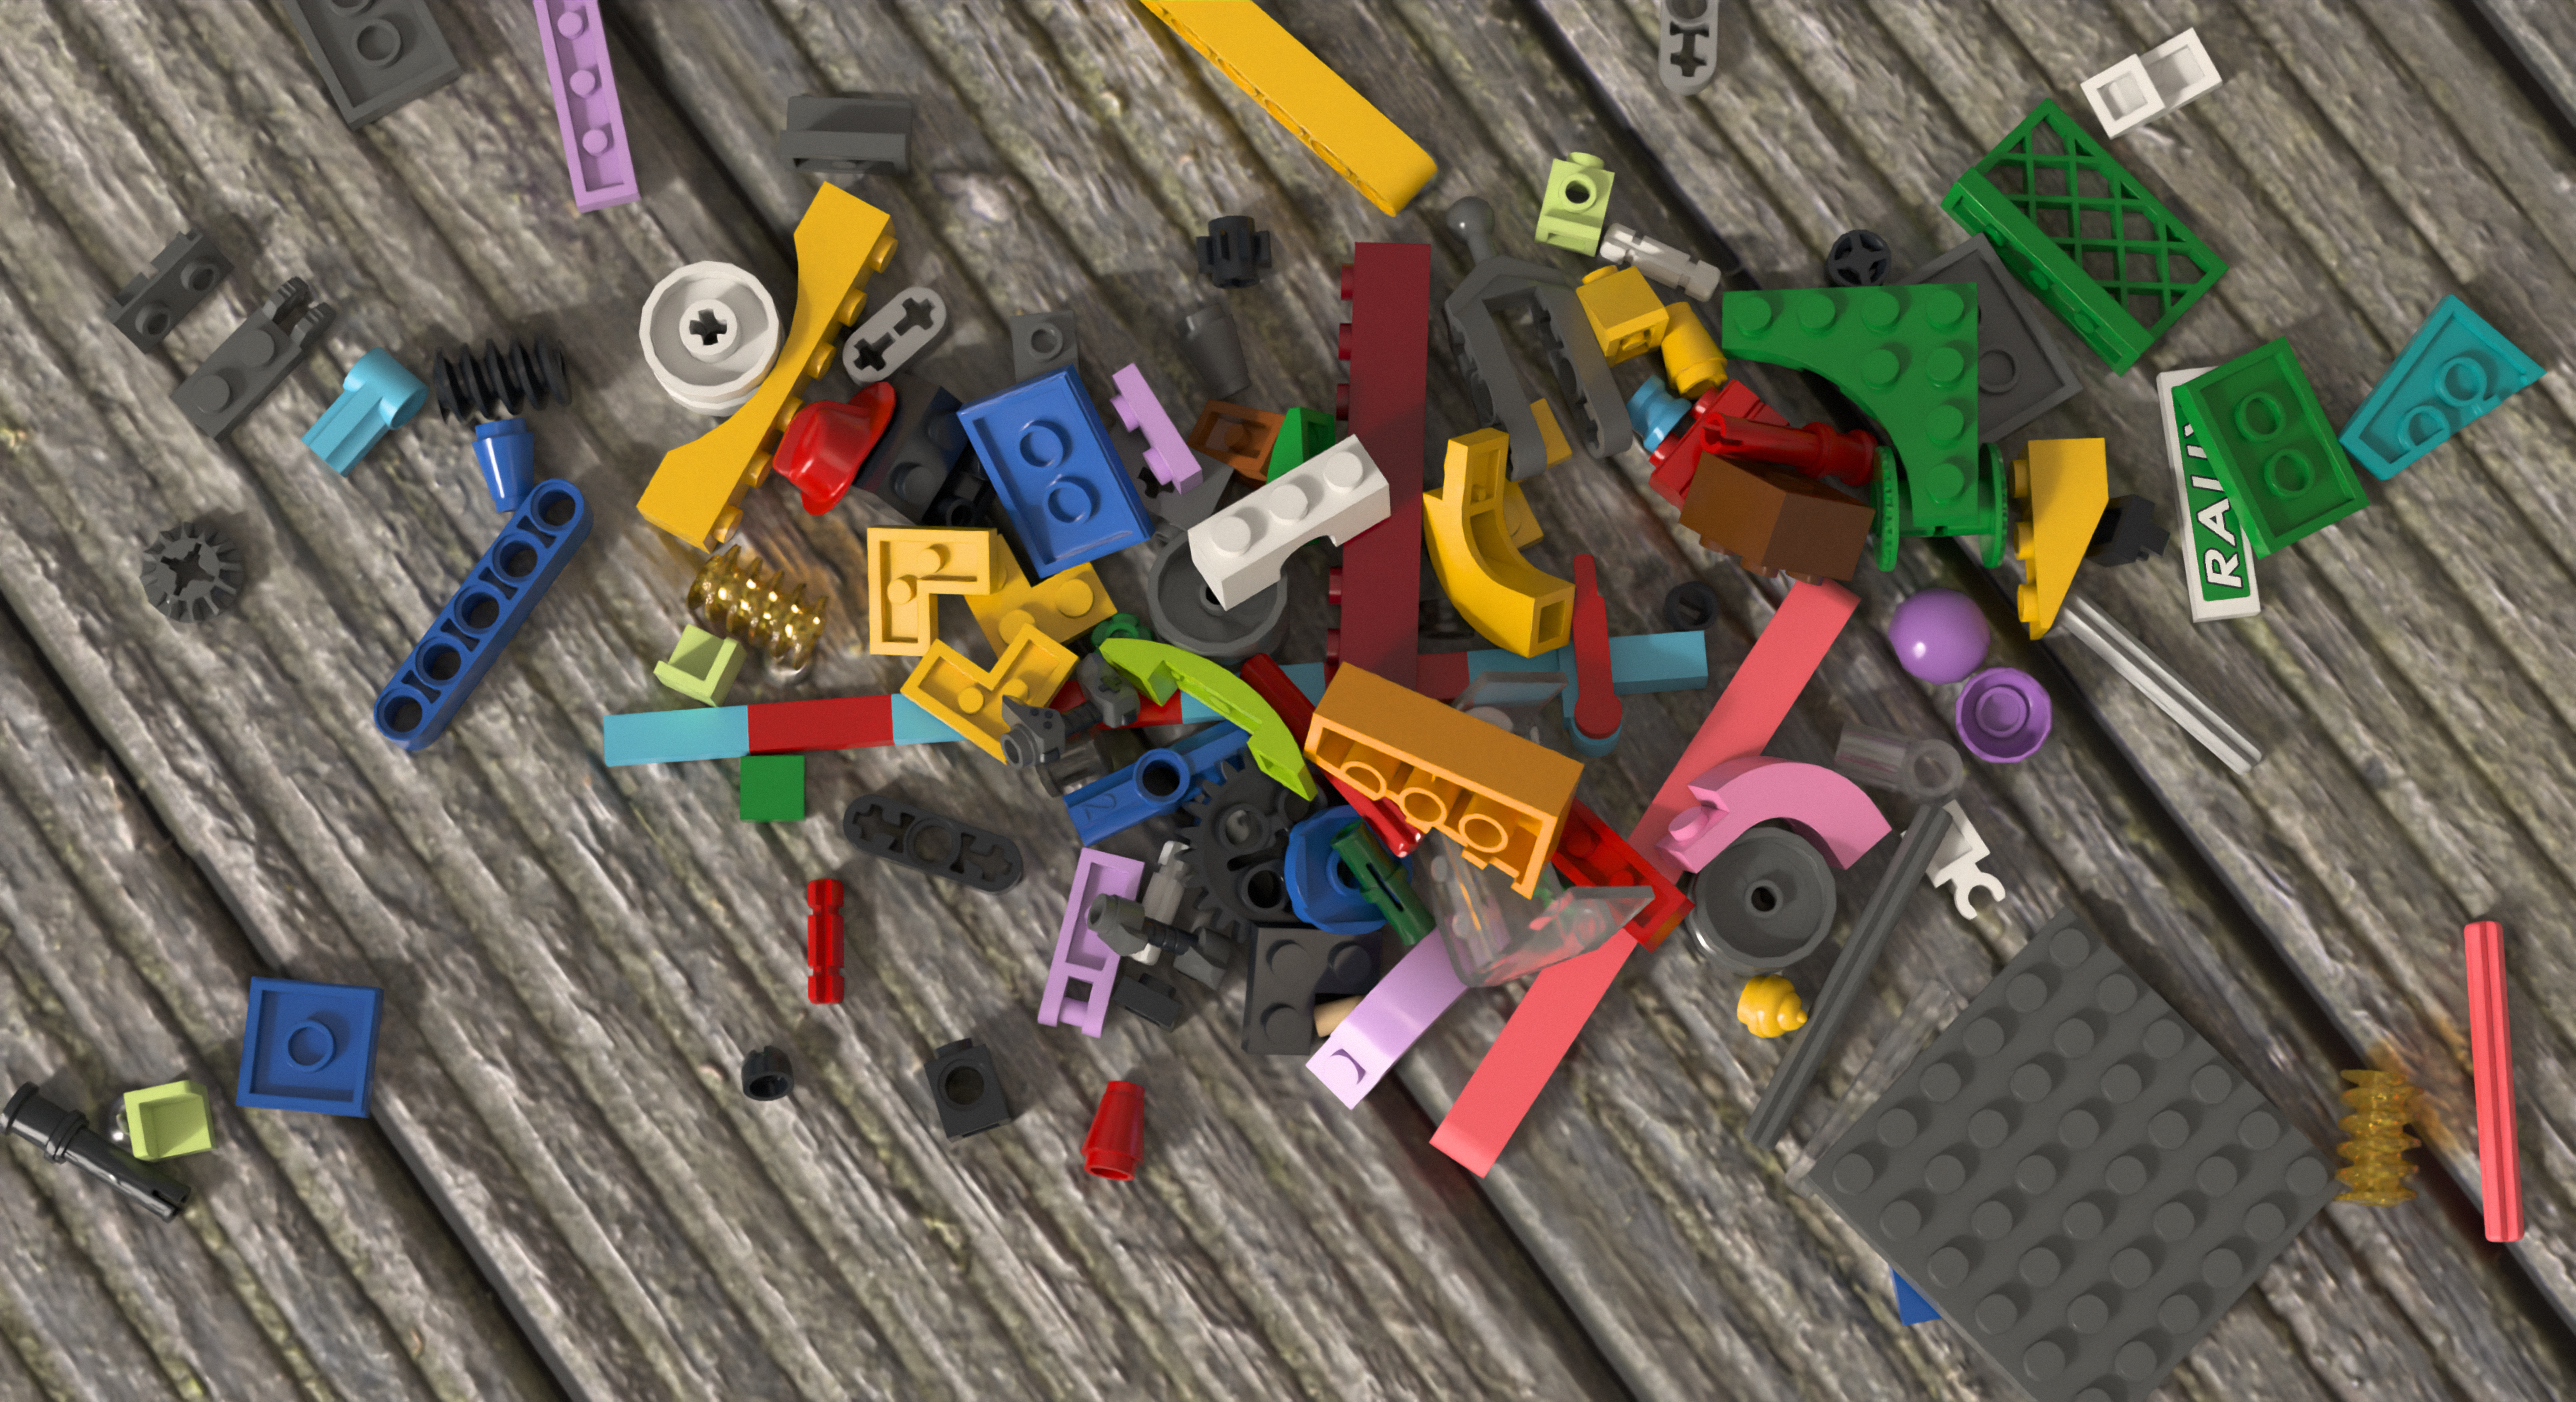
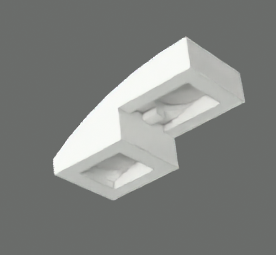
M2192 27L2140 57L2137 54L2128 57L2081 83L2080 87L2109 139L2112 140L2197 100L2223 86V81Z

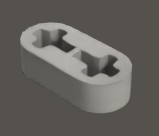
M921 286L910 287L899 293L857 329L846 341L842 353L844 366L852 381L863 388L876 382H888L891 384L898 372L904 373L933 348L946 334L949 324L946 306L940 295L929 288ZM914 305L921 311L929 306L933 308L929 314L933 324L930 328L924 330L921 326L915 325L902 336L898 334L909 323L906 312L909 307ZM890 339L894 342L882 354L885 362L883 369L877 371L872 366L865 367L862 371L858 369L862 363L859 351L863 347L868 346L869 349L877 351Z

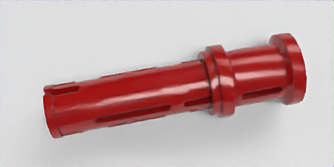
M1711 412L1705 417L1704 421L1710 425L1720 426L1721 430L1702 426L1700 429V443L1704 451L1708 453H1721L1794 466L1799 473L1811 478L1821 479L1826 475L1839 477L1843 483L1855 487L1864 486L1872 479L1873 456L1875 449L1879 447L1875 436L1866 430L1856 429L1849 433L1834 431L1830 425L1822 422H1813L1802 428H1795L1729 416L1721 412Z

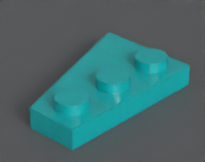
M2451 293L2440 299L2336 437L2343 451L2381 482L2390 479L2450 439V436L2477 418L2486 415L2501 405L2504 400L2525 386L2531 385L2548 372Z

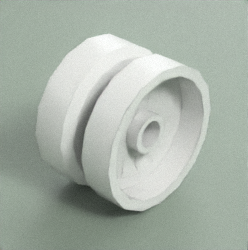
M701 261L677 268L656 284L642 308L639 337L647 363L672 399L697 414L720 417L734 415L756 394L775 367L787 341L783 321L776 309L772 296L754 275L732 263ZM717 335L718 343L706 345L712 336Z

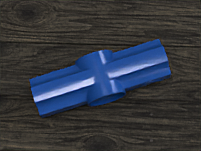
M1227 719L1170 747L1150 750L1141 756L1137 762L1063 796L1062 799L1070 819L1085 848H1089L1157 815L1163 816L1174 813L1182 807L1183 801H1189L1202 795L1203 793L1199 790L1195 781L1200 778L1216 784L1220 780L1214 762L1217 760L1226 761L1235 769L1238 768L1237 749L1241 747L1249 748L1247 741L1250 738L1247 732ZM1160 767L1173 771L1180 783L1176 791L1163 797L1151 794L1143 784L1146 774L1152 769Z

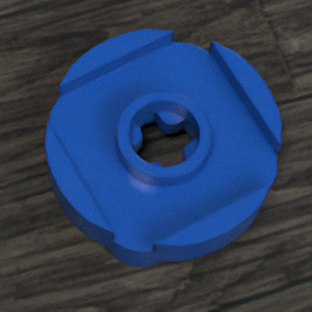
M1351 805L1327 807L1317 811L1309 819L1297 823L1290 833V844L1287 848L1284 863L1285 883L1296 916L1305 923H1312L1325 932L1337 935L1366 934L1380 929L1388 922L1376 903L1368 904L1359 893L1362 884L1356 876L1351 877L1350 888L1344 886L1342 878L1337 876V863L1341 862L1342 857L1336 849L1332 848L1329 841L1342 827L1353 820L1362 818ZM1366 824L1393 862L1401 861L1408 870L1409 874L1406 880L1411 885L1413 876L1411 854L1403 858L1396 856L1375 831ZM1369 863L1373 870L1379 875V877L1384 882L1383 878L1380 876V874L1377 872L1374 866L1371 863ZM1390 891L1396 901H1399L1394 893Z

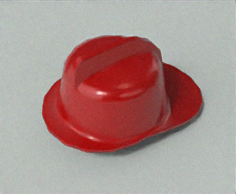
M876 382L862 389L847 404L826 399L810 403L798 411L788 424L773 458V468L777 473L786 477L801 489L803 508L810 515L822 516L840 502L853 482L860 465L884 432L892 418L896 405V390L888 382Z

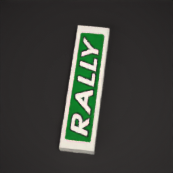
M2219 366L2160 372L2156 377L2194 623L2256 616L2261 612L2250 542L2173 392V389Z

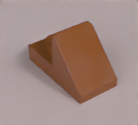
M1208 399L1186 445L1235 468V482L1256 491L1266 485L1273 448L1286 415Z

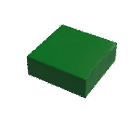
M804 755L740 756V820L742 823L806 822V757Z

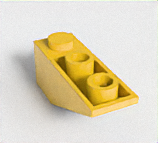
M2104 438L2027 441L2018 453V460L2010 461V493L2012 498H2021L2022 522H2015L2013 529L2014 554L2016 560H2025L2026 584L2018 586V616L2021 623L2029 622L2030 640H2040L2051 628L2108 503Z

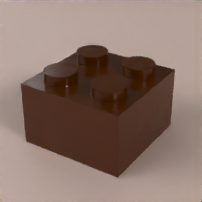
M1703 450L1678 523L1701 534L1699 545L1727 556H1735L1736 553L1742 556L1740 566L1750 572L1769 578H1777L1779 569L1786 570L1785 574L1796 580L1821 586L1824 577L1851 582L1876 509L1815 478L1799 473L1793 467L1720 453L1711 454Z

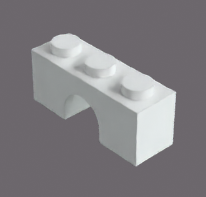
M1353 434L1187 530L1192 561L1225 611L1281 580L1280 568L1296 549L1317 537L1328 535L1335 547L1391 516L1389 483L1356 435Z

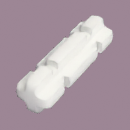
M1613 223L1608 228L1600 246V254L1604 258L1620 265L1625 260L1631 263V267L1636 266L1642 275L1673 289L1680 285L1686 288L1684 294L1702 302H1707L1712 297L1721 276V271L1717 267L1701 260L1696 265L1689 261L1690 255L1646 235L1643 240L1636 238V231L1619 223Z
M1167 841L1157 862L1158 866L1161 867L1159 873H1153L1141 903L1145 909V916L1169 925L1172 924L1186 888L1181 886L1180 880L1193 870L1192 864L1175 860L1174 854L1191 848L1190 846L1177 841ZM1148 943L1143 951L1128 955L1127 957L1145 965H1154L1162 949L1151 946Z

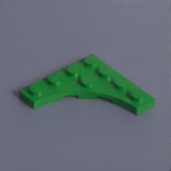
M1977 282L1723 292L1722 352L1727 360H1752L1772 363L1800 372L1808 369L1839 385L1840 392L1855 402L1873 421L1877 420L1893 443L1908 481L1912 499L1914 527L1979 525V323Z

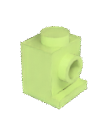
M1580 152L1569 153L1566 161L1554 158L1534 243L1595 257L1615 175L1614 172L1603 170L1604 161L1602 159ZM1571 189L1588 193L1589 199L1581 204L1572 203L1568 200L1566 191Z

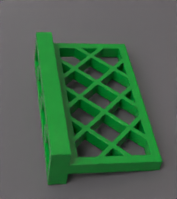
M2049 97L2036 107L1975 167L1971 166L1954 183L1940 204V207L1971 237L1983 232L2007 271L2120 378L2230 268ZM2041 122L2047 123L2063 139L2064 155L2033 154L2032 131ZM2020 143L2021 153H2010ZM1995 166L2022 167L2023 194H2003L1985 176ZM2034 168L2064 169L2066 196L2035 195ZM2077 170L2098 171L2108 181L2109 198L2078 197ZM2036 209L2067 210L2068 237H2048L2037 226ZM2079 211L2110 212L2111 239L2081 238ZM2122 212L2142 213L2153 223L2154 241L2124 240ZM2064 251H2069L2070 256H2068ZM2082 252L2112 253L2114 281L2094 280L2083 270ZM2125 253L2155 255L2157 282L2127 281ZM2168 255L2188 256L2206 274L2196 284L2170 283ZM2128 295L2158 296L2160 320L2149 330L2129 313ZM2171 296L2182 297L2171 308Z

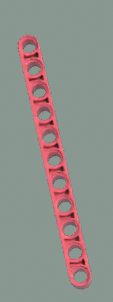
M1824 577L1821 586L1811 585L1799 580L1796 581L1626 842L1674 886L1685 870L1668 866L1654 845L1670 832L1668 827L1675 817L1689 808L1701 805L1687 786L1691 781L1711 768L1725 762L1743 757L1760 756L1862 599L1833 579ZM1590 897L1429 1142L1483 1179L1638 943Z

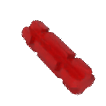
M820 878L811 880L808 883V906L813 908V915H808V967L813 969V976H808V999L815 1005H836L842 1003L844 999V977L839 975V969L844 968V917L839 915V908L844 907V886L840 880Z

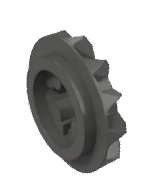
M184 521L181 526L169 531H160L158 539L151 548L143 552L144 564L139 579L148 597V602L161 614L172 620L183 623H200L211 620L228 609L240 592L244 575L241 554L235 543L225 533L212 525L194 524ZM199 554L198 565L206 571V574L214 578L213 582L205 579L202 581L192 579L186 588H181L183 578L170 566L171 561L177 564L179 561L190 563L194 555L198 556Z

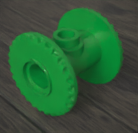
M1983 442L1979 450V525L1914 527L1912 499L1908 481L1906 478L1897 479L1894 455L1889 445H1882L1875 449L1873 473L1870 480V506L1875 508L1876 512L1871 523V535L1875 560L1880 571L1892 572L1894 570L1899 538L1978 535L1980 554L1985 568L1993 569L2001 566L2006 547L2008 508L2004 464L2000 448L1996 443Z

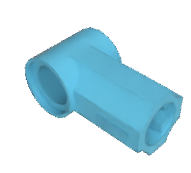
M382 347L371 349L357 361L345 378L343 384L345 391L301 439L306 446L344 478L347 477L389 429L396 430L405 425L423 406L429 394V387Z

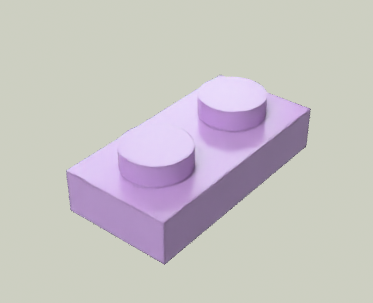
M1134 362L1113 374L1112 381L1117 395L1109 399V403L1127 432L1129 433L1138 427L1151 447L1143 452V456L1160 484L1163 486L1172 480L1181 496L1202 484L1203 476L1200 465Z

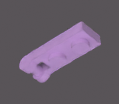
M1082 847L1041 1002L1038 1023L1057 1027L1059 1022L1082 1027L1081 1034L1101 1038L1122 956L1115 953L1097 937V932L1088 929L1087 917L1094 899L1101 893L1110 896L1113 894L1136 902L1146 866L1145 862ZM1070 979L1093 984L1088 1002L1066 997Z

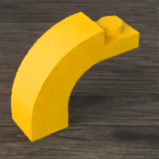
M1489 427L1448 439L1447 454L1444 460V486L1423 493L1422 514L1425 540L1440 584L1460 615L1471 627L1495 645L1529 659L1569 644L1575 584L1538 570L1520 554L1507 530L1503 513V492L1509 434Z

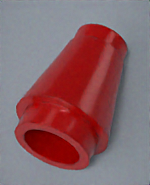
M1114 1080L1107 1082L1106 1092L1103 1094L1080 1151L1086 1157L1084 1164L1086 1172L1111 1180L1131 1181L1135 1179L1137 1167L1144 1165V1087L1126 1081Z

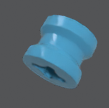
M1656 374L1647 379L1625 405L1631 420L1632 430L1643 437L1644 447L1652 454L1671 432L1675 433L1694 406L1685 398H1674L1665 390V381Z

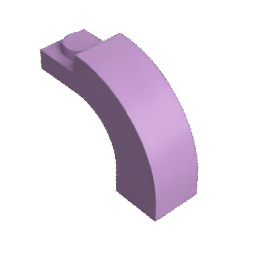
M1466 899L1423 938L1373 988L1330 1034L1331 1037L1307 1062L1306 1066L1352 1110L1370 1093L1406 1052L1461 997L1483 978L1514 943L1469 899Z

